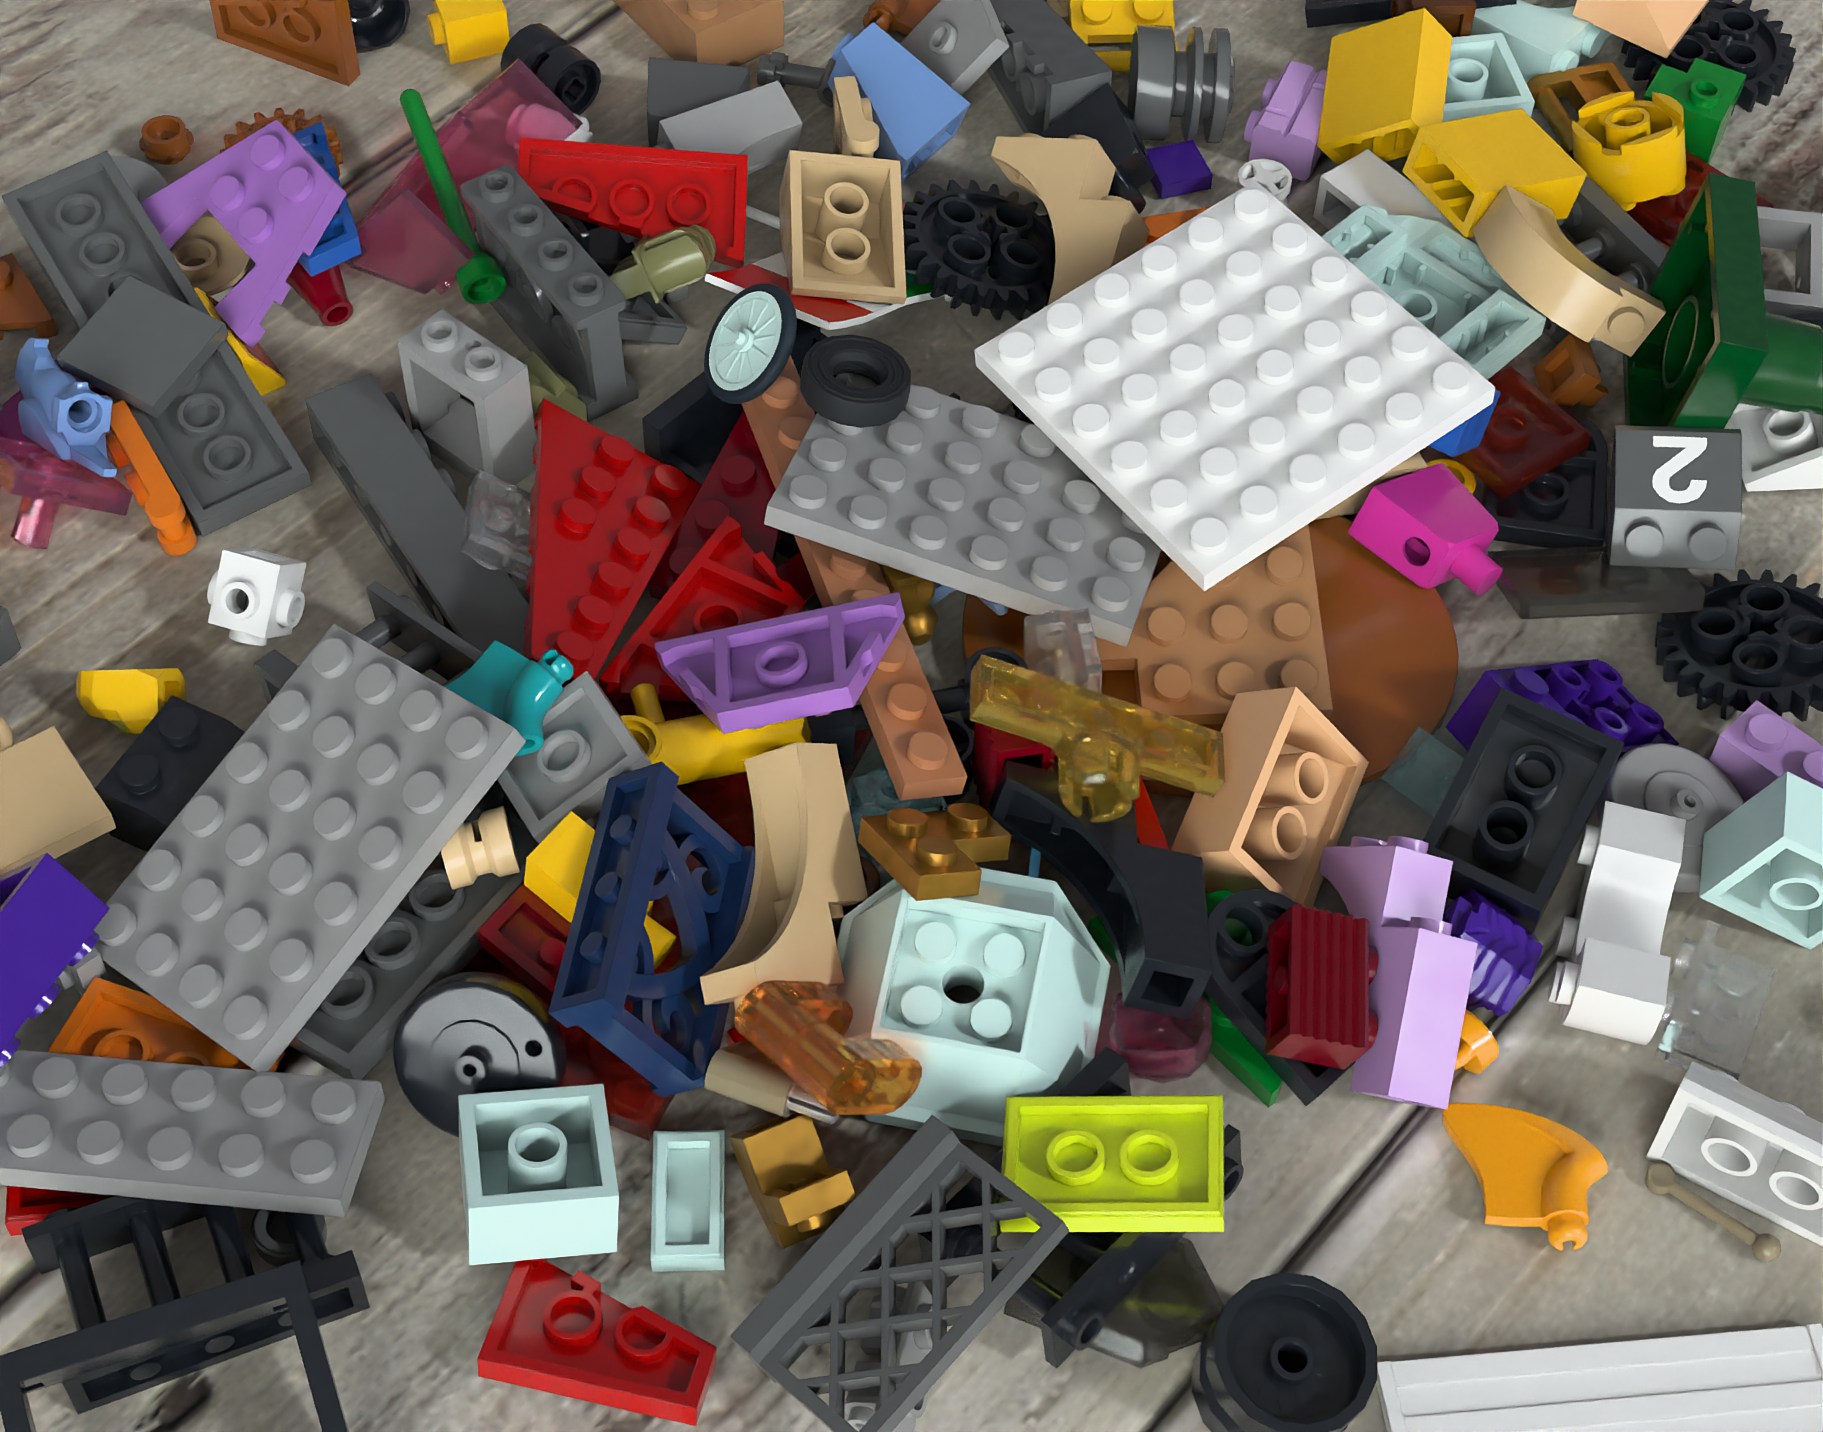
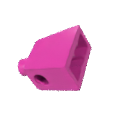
M1442 462L1373 486L1348 531L1353 538L1421 588L1430 589L1458 578L1474 594L1480 596L1494 586L1503 571L1485 553L1499 531L1498 522Z

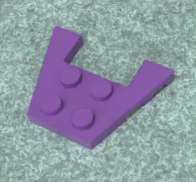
M276 119L140 202L168 249L209 210L255 262V267L214 307L235 334L253 348L266 331L260 326V323L273 302L281 305L291 289L286 279L301 254L311 255L347 193L296 137Z

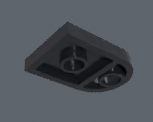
M1528 403L1509 409L1496 420L1491 430L1486 450L1482 506L1498 522L1499 531L1493 540L1600 556L1605 541L1608 448L1602 432L1590 419L1562 405ZM1536 428H1550L1558 432L1560 436H1545L1539 433Z
M1262 889L1242 890L1224 898L1207 914L1213 973L1204 990L1293 1093L1307 1106L1355 1062L1343 1070L1269 1055L1264 1051L1267 1042L1264 1037L1267 1030L1265 1026L1267 1018L1265 1009L1268 1003L1265 999L1268 991L1265 986L1268 979L1266 974L1268 967L1266 958L1269 952L1266 948L1269 940L1267 932L1269 926L1290 906L1297 903L1273 891ZM1226 918L1237 919L1248 927L1252 935L1251 946L1240 945L1229 936L1225 927Z

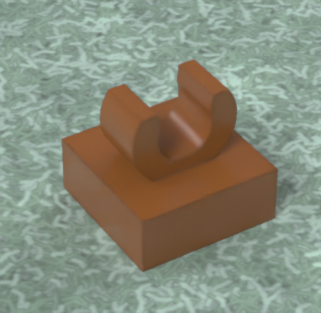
M1571 333L1533 367L1544 403L1558 404L1570 409L1578 402L1586 407H1593L1609 393L1606 387L1599 385L1602 381L1600 375L1601 368L1596 363L1590 342L1587 343Z

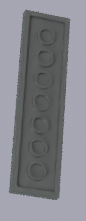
M104 151L2 195L8 213L79 331L129 275L210 315L108 151ZM226 339L158 419L126 403L202 537L312 485L308 470Z

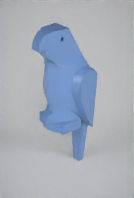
M29 338L19 351L15 377L24 400L18 403V415L22 434L61 460H73L102 477H116L117 468L107 458L105 432H110L113 400L107 395H99L91 391L88 382H77L71 374L62 371L47 348L49 339Z

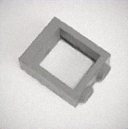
M1757 206L1760 247L1796 251L1795 292L1764 289L1766 312L1781 316L1823 313V213Z
M442 309L397 341L412 430L418 429L421 432L430 453L497 499L536 469V465L532 464L536 433L527 365ZM460 394L474 402L475 407L460 398Z

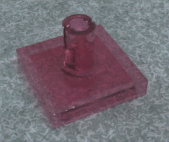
M0 437V485L10 494L22 496L14 526L10 533V537L17 543L32 548L47 549L60 503L126 516L133 493L114 477H102L73 460H61L40 445Z

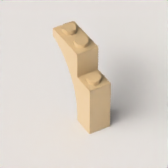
M1024 133L1019 137H996L991 157L1013 185L1028 191L1045 204L1052 223L1056 262L1054 281L1048 305L1145 247L1150 229L1131 201L1118 196H1108L1116 167L1096 139L1085 135H1071L1069 138H1044L1032 133Z
M796 742L744 760L755 827V865L750 900L744 921L735 941L720 961L712 969L700 976L705 1005L734 1002L736 1014L761 1011L777 1005L779 1010H788L820 1002L818 990L845 983L833 922L844 918V907L861 903L868 899L837 744Z

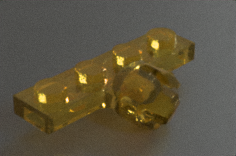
M981 655L971 671L969 720L1043 743L1052 748L1058 757V793L1060 800L1070 813L1076 817L1082 815V796L1088 797L1089 818L1091 822H1107L1124 816L1132 808V800L1140 797L1139 775L1212 798L1225 783L1222 732L986 655Z

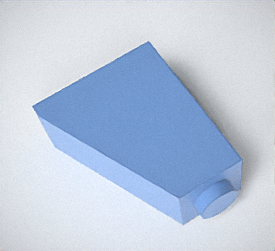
M874 22L857 36L853 33L846 35L832 54V59L836 63L827 82L831 91L833 92V78L856 77L860 98L869 97L873 122L879 127V147L874 151L873 158L900 161L901 184L956 135L971 103Z

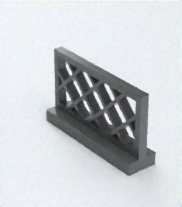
M931 1115L737 1327L730 1337L774 1383L777 1382L832 1432H858L844 1420L845 1391L881 1386V1407L859 1432H892L1068 1234L1069 1229L1062 1219L963 1145L952 1129ZM967 1171L982 1182V1206L946 1211V1194ZM996 1193L1007 1202L996 1203ZM1028 1217L1040 1227L1022 1248L997 1252V1221ZM983 1224V1254L946 1259V1229ZM932 1231V1261L896 1267V1249L910 1234ZM983 1272L984 1291L972 1305L947 1308V1277ZM932 1279V1311L896 1316V1284ZM881 1287V1318L846 1323V1305L857 1292L862 1289ZM932 1329V1350L920 1363L896 1366V1334ZM881 1336V1368L845 1373L846 1341ZM830 1343V1375L798 1379L788 1370L809 1346ZM829 1393V1405L817 1395Z

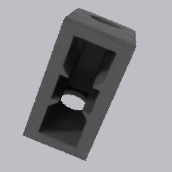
M649 57L647 86L649 147L653 148V146L657 145L659 121L749 91L750 68Z

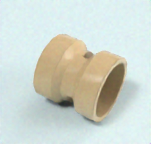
M504 806L483 811L478 820L463 822L441 850L452 890L472 885L478 876L487 873L503 877L520 872Z

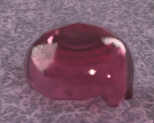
M1122 992L1117 993L1111 1002L1108 1029L1109 1047L1128 1060L1129 1073L1140 1079L1167 1083L1189 1078L1208 1060V1055L1211 1051L1213 1031L1210 1003L1201 996L1190 1020L1123 1006Z

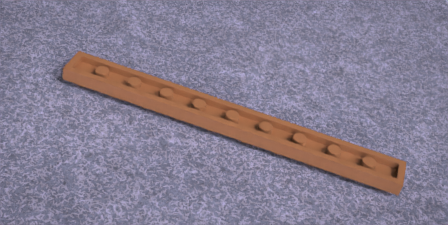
M791 355L779 377L763 394L749 402L741 403L775 489L779 485L816 416L814 410L807 405L800 391L801 379ZM794 535L823 608L891 594L877 562ZM902 622L859 697L860 703L900 801L962 794L968 776Z

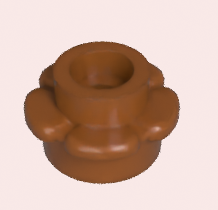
M161 115L148 120L143 125L139 147L145 152V157L150 161L161 165H174L182 161L191 152L190 145L193 144L194 137L191 131L186 129L184 122L180 118L171 115Z

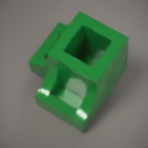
M1695 58L1687 73L1663 64L1661 65L1644 94L1643 100L1652 101V92L1668 95L1681 104L1684 110L1686 164L1702 170L1707 169L1723 139L1729 118L1742 91L1746 74L1699 58Z

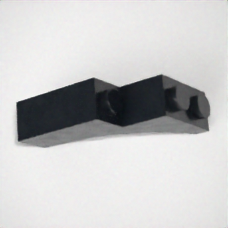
M1006 761L988 806V814L1011 835L1012 839L1029 849L1032 847L1041 852V857L1063 874L1095 911L1109 936L1120 969L1123 1006L1190 1020L1213 973L1202 857L1138 843L1134 789Z

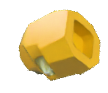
M179 668L78 671L76 679V696L84 710L90 716L108 720L118 731L123 733L140 734L171 696L187 702L186 680Z

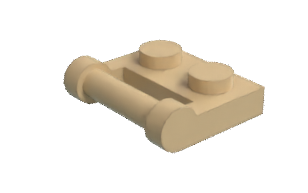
M855 76L833 78V154L873 158L874 151L879 147V127L873 122L869 97L860 98Z

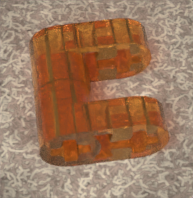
M785 980L766 981L754 987L743 998L737 1008L734 1017L737 1031L831 1114L868 1115L894 1112L912 1097L922 1077V1066L919 1061L895 1041L888 1039H846L844 1035L849 1029L853 1018L852 1007L825 983Z

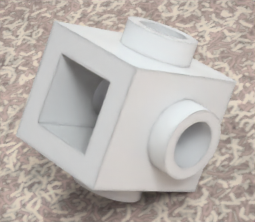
M252 547L223 549L219 570L212 576L208 587L207 599L211 605L208 623L230 629V639L250 645L264 646L267 643V638L291 635L293 627L300 621L304 610L305 597L303 592H301L307 562Z

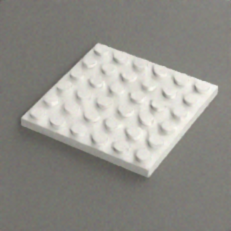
M1256 180L974 350L976 366L1203 591H1206L1491 405L1495 393L1494 385Z

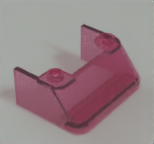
M519 58L454 113L435 132L474 232L477 231L474 212L462 197L461 184L503 165H511L518 173L520 137L564 141L583 124ZM419 151L355 223L362 254L344 263L352 269L424 295L432 289L442 294L456 281L457 270L469 262L475 255L448 228Z

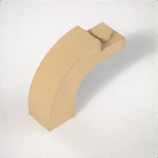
M1508 185L1503 187L1473 228L1476 242L1482 254L1501 278L1539 312L1587 343L1594 337L1631 357L1666 313L1662 301L1610 274L1583 255L1562 233L1552 209Z

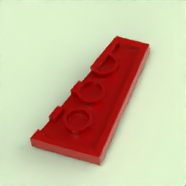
M520 137L518 174L549 210L638 238H642L645 234L652 238L677 227L698 225L707 229L714 237L716 245L714 262L734 268L743 267L748 155Z

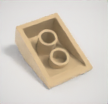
M789 150L779 190L780 240L791 295L905 304L907 297L900 161Z

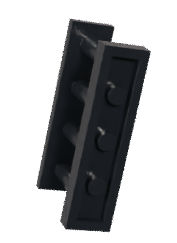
M1106 1046L1056 1096H1131L1128 1060ZM1230 1124L1224 1128V1201L1235 1192L1244 1172L1241 1160L1240 1131ZM1003 1148L988 1162L1000 1173L1002 1170ZM974 1176L946 1203V1211L982 1206V1182ZM996 1193V1203H999L1000 1196ZM997 1221V1237H998V1236L1002 1233L1001 1230H1000L999 1221ZM983 1224L946 1229V1259L983 1254ZM932 1231L917 1233L923 1263L931 1262ZM1068 1232L1059 1245L1091 1266L1084 1275L1063 1294L1032 1273L1014 1293L1015 1297L1043 1316L1040 1319L1045 1360L1055 1368H1058L1075 1349L1078 1351L1086 1349L1098 1336L1106 1316L1186 1232H1124L1112 1245L1094 1232ZM960 1275L947 1277V1288Z
M114 1196L79 1209L65 1208L55 1211L45 1217L42 1222L21 1228L25 1243L40 1273L44 1274L60 1268L77 1331L107 1322L90 1257L133 1242L151 1306L154 1307L179 1299L181 1294L162 1232L203 1217L206 1218L225 1283L255 1274L235 1209L230 1206ZM283 1212L298 1259L306 1276L319 1326L370 1308L353 1251L349 1250L338 1255L329 1254L315 1214ZM284 1310L62 1382L79 1415L295 1335L289 1311Z

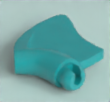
M494 640L468 671L444 687L514 727L526 740V743L515 755L517 757L535 752L543 746V719L564 691L561 685L573 676L574 666L563 655L560 656L555 649L546 650L536 663L533 660H528L510 647Z

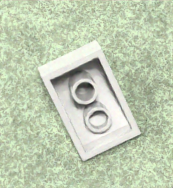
M1738 404L1724 429L1741 430L1742 479L1747 492L1823 488V415L1804 411L1794 413Z

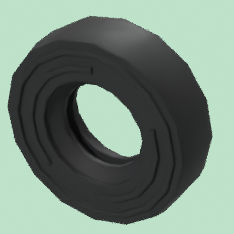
M851 334L830 336L816 342L806 353L801 371L800 391L807 405L826 419L840 425L859 428L881 426L896 419L905 408L910 393L911 370L904 357L889 345L873 338ZM842 373L859 374L871 379L878 386L865 389L850 387L839 382L833 376Z

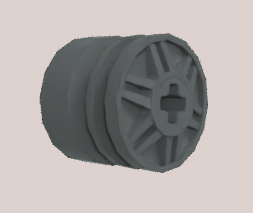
M1136 24L1130 56L1127 108L1133 116L1142 140L1164 141L1169 131L1171 118L1181 117V130L1185 142L1195 140L1199 118H1203L1206 143H1220L1225 131L1227 118L1232 110L1235 88V62L1232 59L1228 29H1213L1208 53L1204 52L1203 31L1201 27H1193L1191 29L1185 51H1176L1172 26Z

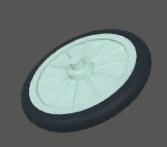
M760 283L747 287L724 307L716 319L706 345L704 371L709 388L722 401L731 404H741L759 397L776 381L786 366L795 342L797 317L790 296L781 287L770 283Z

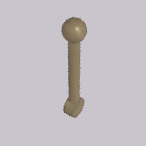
M1656 1163L1649 1167L1645 1176V1184L1651 1192L1661 1195L1669 1192L1752 1246L1753 1253L1759 1260L1771 1262L1780 1256L1781 1244L1774 1235L1769 1233L1759 1235L1676 1181V1174L1669 1165Z

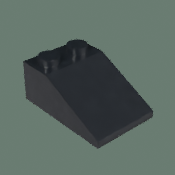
M1501 687L1423 839L1424 842L1429 844L1427 854L1453 861L1447 897L1455 900L1473 888L1479 894L1500 906L1503 911L1511 913L1525 929L1534 933L1582 835L1585 824H1587L1621 753L1624 742Z
M171 696L95 787V790L112 814L116 826L115 829L109 831L110 836L148 852L245 732L226 718Z

